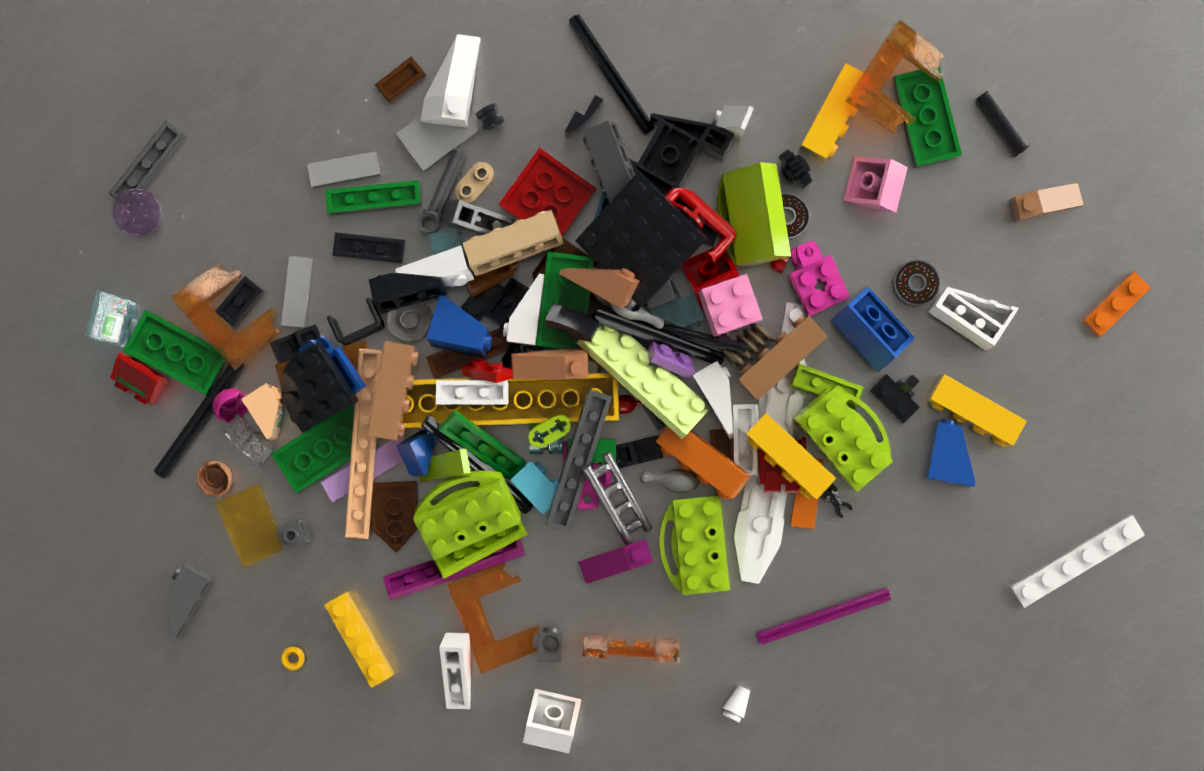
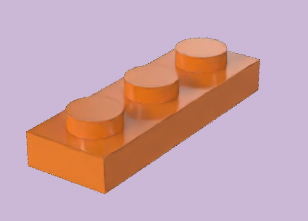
M1134 271L1082 321L1098 337H1101L1151 287Z

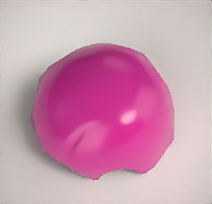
M235 388L224 389L218 393L212 402L213 412L217 420L230 423L232 420L243 416L247 411V407L242 398L246 395Z

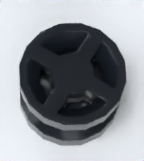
M496 103L482 108L475 114L477 119L482 121L484 131L491 130L504 122L503 116L497 112L498 107Z

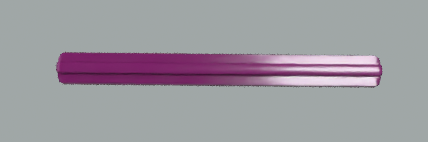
M884 588L757 632L756 638L758 643L763 645L891 600L890 591Z

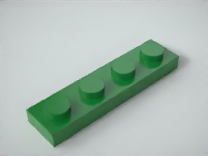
M418 180L325 190L328 214L421 205Z
M456 410L439 425L440 432L497 472H501L509 480L526 466V462L522 457Z

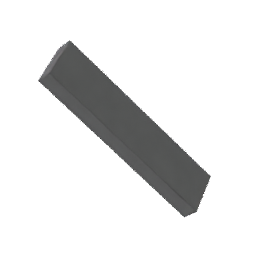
M166 120L108 194L129 209L186 135Z

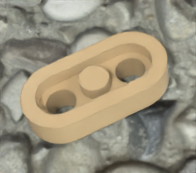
M476 163L457 184L455 194L458 200L471 204L491 184L494 179V171L488 163ZM485 170L486 176L481 178L478 176V172ZM464 188H470L471 193L464 195L462 193Z

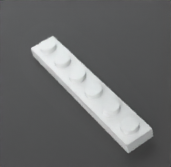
M1129 515L1010 588L1021 606L1025 608L1145 536L1134 516Z

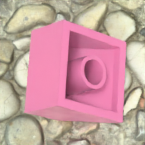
M854 156L843 201L877 211L896 212L908 167L892 159Z

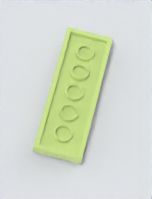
M599 323L592 342L583 340L577 342L586 353L680 438L683 439L711 409L706 402L670 370L650 362L648 350L629 333Z

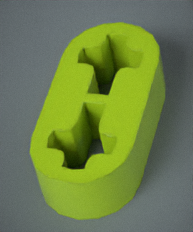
M557 414L536 425L529 432L528 439L530 444L536 448H542L565 436L571 427L570 419L564 414ZM557 419L567 423L564 425V431L560 429L551 431L550 428L556 425ZM535 431L539 433L549 432V434L543 437L544 442L540 443L539 440H533Z

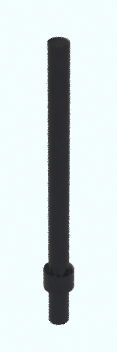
M635 320L640 323L656 328L654 325L647 323L645 321ZM664 323L663 328L659 329L675 336L717 346L718 349L724 351L730 349L746 353L748 349V344L733 341L731 337L723 335L713 337V335Z

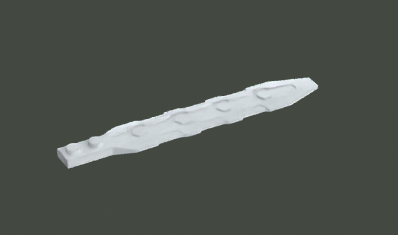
M786 302L781 334L785 331L788 335L795 329L792 324L801 316L805 319L807 318L802 305ZM803 359L800 362V364L807 366L805 360ZM795 366L760 398L758 420L763 414L767 413L791 437L799 439L800 427L792 417L802 410L803 399L806 397L807 392L790 386L796 369ZM752 475L745 484L741 510L737 515L734 533L741 581L757 584L760 583L781 545L785 521L783 515L787 498L785 484H781V493H764V484H759V475Z

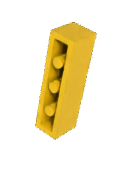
M845 63L800 146V150L823 162L827 156L832 158L838 147L834 144L838 136L843 138L849 127L846 124L849 115L854 117L860 106L856 103L860 95L865 97L871 84L867 83L870 78L868 74Z
M945 374L940 375L927 398L928 401L932 402L930 405L932 408L942 413L946 410L952 414L951 418L961 424L967 422L973 426L972 430L982 436L985 433L993 437L992 442L1003 448L1006 445H1014L1027 422Z
M767 413L763 414L745 434L748 437L746 442L755 450L760 448L766 454L763 458L773 467L777 464L783 470L781 475L790 483L795 481L800 486L799 492L808 500L811 497L818 499L836 479Z
M349 592L324 605L370 687L372 688L393 676L395 673Z

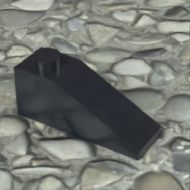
M396 273L380 274L375 278L369 279L373 304L379 314L439 297V295H447L440 279Z

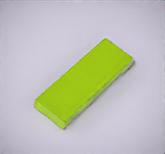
M800 363L797 364L790 383L792 387L817 396L826 388H833L851 394L860 399L864 388ZM848 400L846 403L852 409H856L858 405L852 400Z
M462 449L431 456L427 475L419 476L420 483L470 473L467 450Z

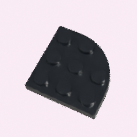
M321 341L295 355L283 371L281 378L283 402L302 433L359 401Z

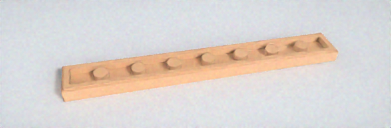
M359 348L357 372L366 387L356 394L359 401L355 404L345 538L369 539L377 437L368 436L383 350Z

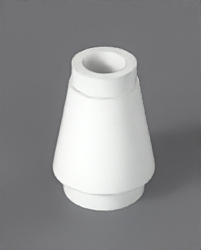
M737 686L723 706L722 716L736 723H739L741 718L744 719L750 691Z

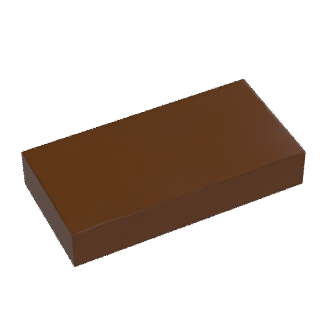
M411 56L377 82L375 86L388 103L391 104L426 77V74Z

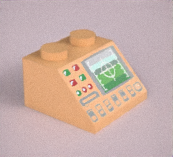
M264 384L242 398V401L266 439L276 440L279 438L286 406L283 402L281 389Z

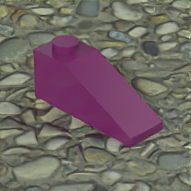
M642 539L587 558L578 563L585 583L588 584L651 563L653 559L646 539Z

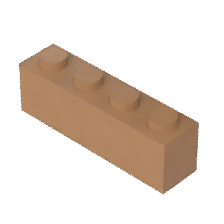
M803 316L797 319L792 324L795 329L788 335L784 331L774 340L777 344L771 350L766 347L756 356L759 361L752 366L749 363L739 372L741 377L738 380L756 400L760 399L828 337L810 316L806 319Z
M385 341L368 436L399 441V437L404 436L406 423H403L402 420L404 413H408L410 399H406L408 389L412 390L414 376L411 375L412 366H416L418 361V352H415L414 346Z

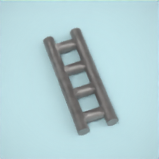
M610 451L602 454L604 463L595 469H592L590 464L582 467V471L624 544L628 545L633 542L630 535L641 526L644 532H648L652 529V525ZM610 470L615 482L603 488L598 478ZM621 490L626 500L614 507L609 496ZM631 508L636 519L625 526L620 515Z

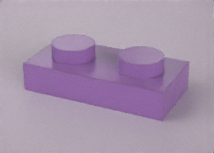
M652 341L648 347L650 362L689 380L692 378L695 371L693 361L688 355L677 353L667 345H660Z

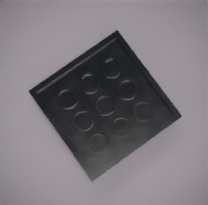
M637 172L575 241L603 269L622 270L623 268L634 273V278L640 282L631 298L640 307H644L708 238L641 172Z

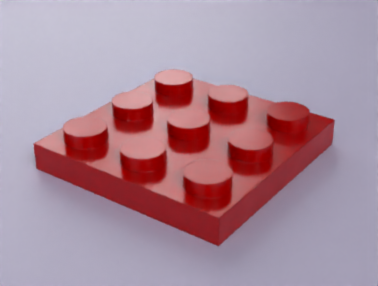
M539 147L500 201L499 206L519 220L531 218L542 211L552 210L563 237L597 188Z

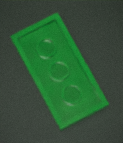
M940 65L895 75L893 80L915 167L961 157L962 151Z
M556 252L547 253L536 346L559 349L580 347L577 344L579 339L569 338L567 330L547 327L545 319L553 303L588 315L590 291L559 273L561 269L566 268L593 269L594 259L592 257Z
M145 310L123 349L125 353L206 396L229 356L228 353L148 310Z
M353 405L307 430L271 453L296 494L351 460L354 421Z

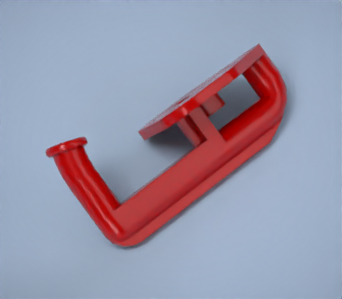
M680 187L671 189L665 196L699 230L703 228L702 220L722 238L710 252L707 251L705 253L707 260L714 264L735 240V229L693 191ZM679 197V198H680L682 201H684L693 211L691 212L687 207H685V206H683V205H681V204H679V203H676V202H674V201Z

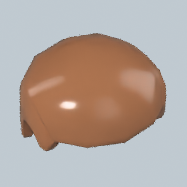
M220 461L204 463L196 475L197 485L203 493L216 496V498L225 494L233 482L230 468Z

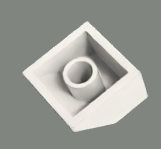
M535 689L523 743L569 754L581 699Z

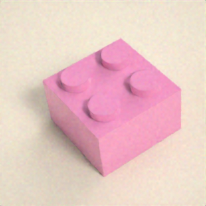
M747 274L704 288L698 292L713 337L762 320Z

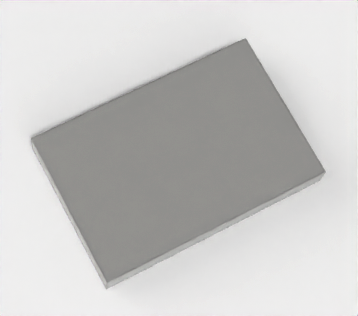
M420 115L398 131L396 135L422 171L425 172L451 153L453 149L458 148L480 132L470 116L467 128L421 122Z

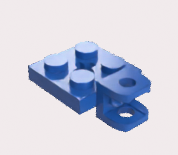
M319 336L315 340L308 341L298 349V352H301L316 342L321 341L354 394H357L366 387L342 348L334 349L326 337Z

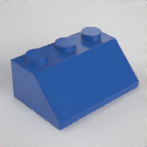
M866 287L831 319L836 328L842 332L851 342L852 346L863 355L869 365L877 372H880L915 339L869 287Z

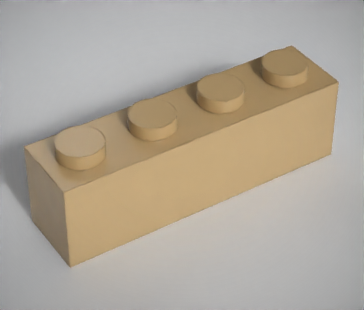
M552 210L539 212L531 218L517 220L512 225L493 229L488 234L474 236L468 241L463 242L469 265L475 276L564 244Z

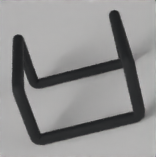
M366 298V302L375 323L347 336H343L336 319L330 315L327 316L329 325L339 343L347 346L384 328V322L372 299Z

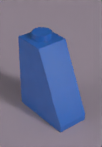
M439 295L426 337L430 346L485 358L486 351H489L492 346V337L487 327L445 296Z
M949 419L935 422L924 478L975 487L976 482L962 426L955 425L956 421Z

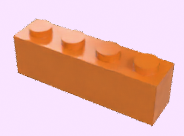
M667 426L656 440V443L661 446L659 449L669 457L673 455L679 459L678 464L687 471L692 469L698 474L696 478L705 485L709 483L716 488L715 492L723 499L736 498L752 476L693 430L682 439Z

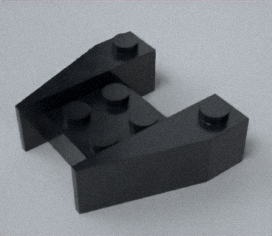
M651 113L650 120L658 128L638 163L630 158L629 160L635 174L641 172L662 194L666 195L673 188H682L681 185L701 150L723 161L734 143V135L714 124ZM679 197L674 201V202H676V203H679V204H681V205L687 207L691 212L693 211V210H692L684 201H682Z

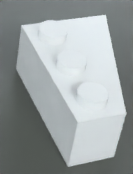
M947 287L940 293L928 312L987 352L995 346L1019 308L1002 305L994 300H985L976 297L974 294Z

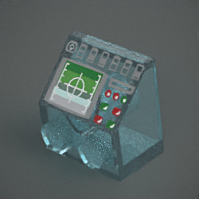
M97 291L85 337L124 347L131 336L129 326L131 320H134L136 317V302Z

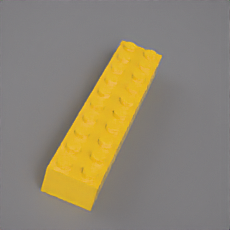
M610 373L588 374L586 378L567 380L512 378L508 379V405H436V380L481 379L414 380L412 390L408 389L406 399H410L408 413H404L402 420L403 423H406L405 429L422 428V422L426 417L431 416L441 424L456 410L477 426L540 424L557 414H564L570 419L571 423H577L587 391L591 389L612 396L604 422L619 421L618 381ZM559 419L556 420V423H566L565 421L561 422Z

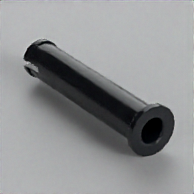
M989 91L984 92L976 99L1016 153L1015 157L1031 146L1025 143L989 94Z

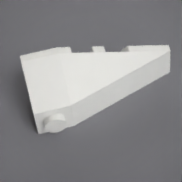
M456 36L424 98L421 122L467 128L480 37Z

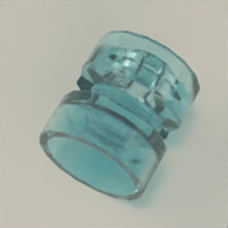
M562 423L556 424L554 427L550 428L551 431H554L556 429H560L561 431H563ZM529 424V432L538 424ZM535 431L533 440H539L542 443L544 442L543 437L549 434V432L539 433ZM563 437L542 448H536L529 442V453L543 454L545 450H548L550 454H563Z

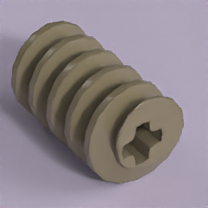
M750 324L752 331L744 328L743 333L745 337L739 334L736 335L737 342L748 344L746 353L730 349L728 351L722 350L727 361L738 372V364L743 367L746 366L745 358L750 361L754 360L752 352L760 354L759 346L768 348L766 340L775 342L772 336L760 324Z

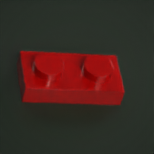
M475 359L470 364L462 366V375L498 383L512 379L513 369L503 367L501 363L488 364L483 359Z

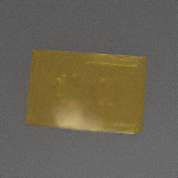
M256 484L215 503L243 568L284 550L276 531L279 528L260 484Z

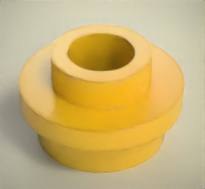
M289 647L281 655L282 665L291 671L298 670L305 662V655L298 647ZM291 654H295L297 656V661L295 663H292L289 660V656Z

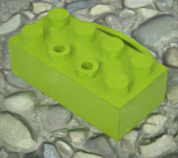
M759 162L722 173L717 195V213L736 231L735 240L726 250L736 266H757L791 257L777 164Z
M826 388L792 417L847 485L856 492L893 462L888 436L881 421L869 406L851 394L833 388ZM848 400L858 404L871 416L882 437L881 442H877L866 420L855 410L847 406Z
M472 471L450 477L433 487L416 507L413 520L433 559L436 560L520 524L521 511L501 472ZM469 481H479L430 503L436 495L451 486Z
M720 496L672 500L663 516L659 533L660 556L669 579L682 595L729 591L730 584ZM668 521L673 522L671 549L678 569V574L676 575L672 574L668 566L664 549L665 528Z

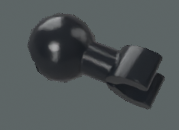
M831 484L820 495L824 501L831 502L835 506V513L840 518L844 516L840 512L841 508L839 505L846 506L849 510L853 509L849 503L842 501L838 497V489L834 484Z

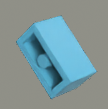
M530 461L510 481L543 515L550 509L558 482L555 479L550 481L544 475L548 471L539 461L535 464Z

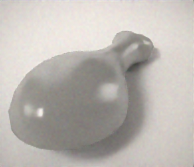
M632 298L628 305L622 308L610 302L612 309L623 318L645 321L658 329L664 326L663 318L650 314Z
M673 469L665 473L643 471L640 477L643 483H661L674 492H689L696 489L699 485V480L696 478L697 475L686 469Z

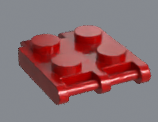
M806 437L795 439L806 450ZM759 448V484H764V493H781V484H785V493H800V486L795 481L790 483L781 475L783 470L777 464L774 467L763 458L766 454Z

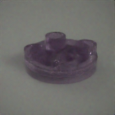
M141 188L128 189L122 192L114 202V221L122 231L130 235L147 234L157 226L160 220L161 209L159 202L147 190Z

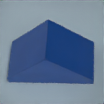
M420 430L396 445L411 476H422L428 473L435 438L426 430Z

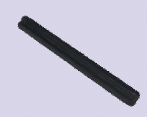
M580 14L572 16L569 19V23L642 132L646 134L654 129L653 123Z
M599 307L593 312L592 318L599 323L660 345H667L673 350L712 364L718 361L719 365H721L724 361L725 356L720 351L638 321L623 318L616 313Z
M233 358L154 469L156 475L166 478L213 412L212 402L215 396L222 390L229 389L244 368V364L241 361Z
M428 416L423 420L422 428L449 451L465 449L440 432V423L433 417ZM467 451L469 466L473 471H495ZM505 480L520 511L527 514L532 509L533 504Z

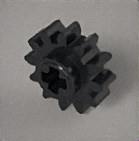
M787 149L779 155L778 158L783 165L780 169L790 183L794 184L796 182L802 189L812 183L813 180L809 174L811 169L800 154L795 156L792 151L790 152Z

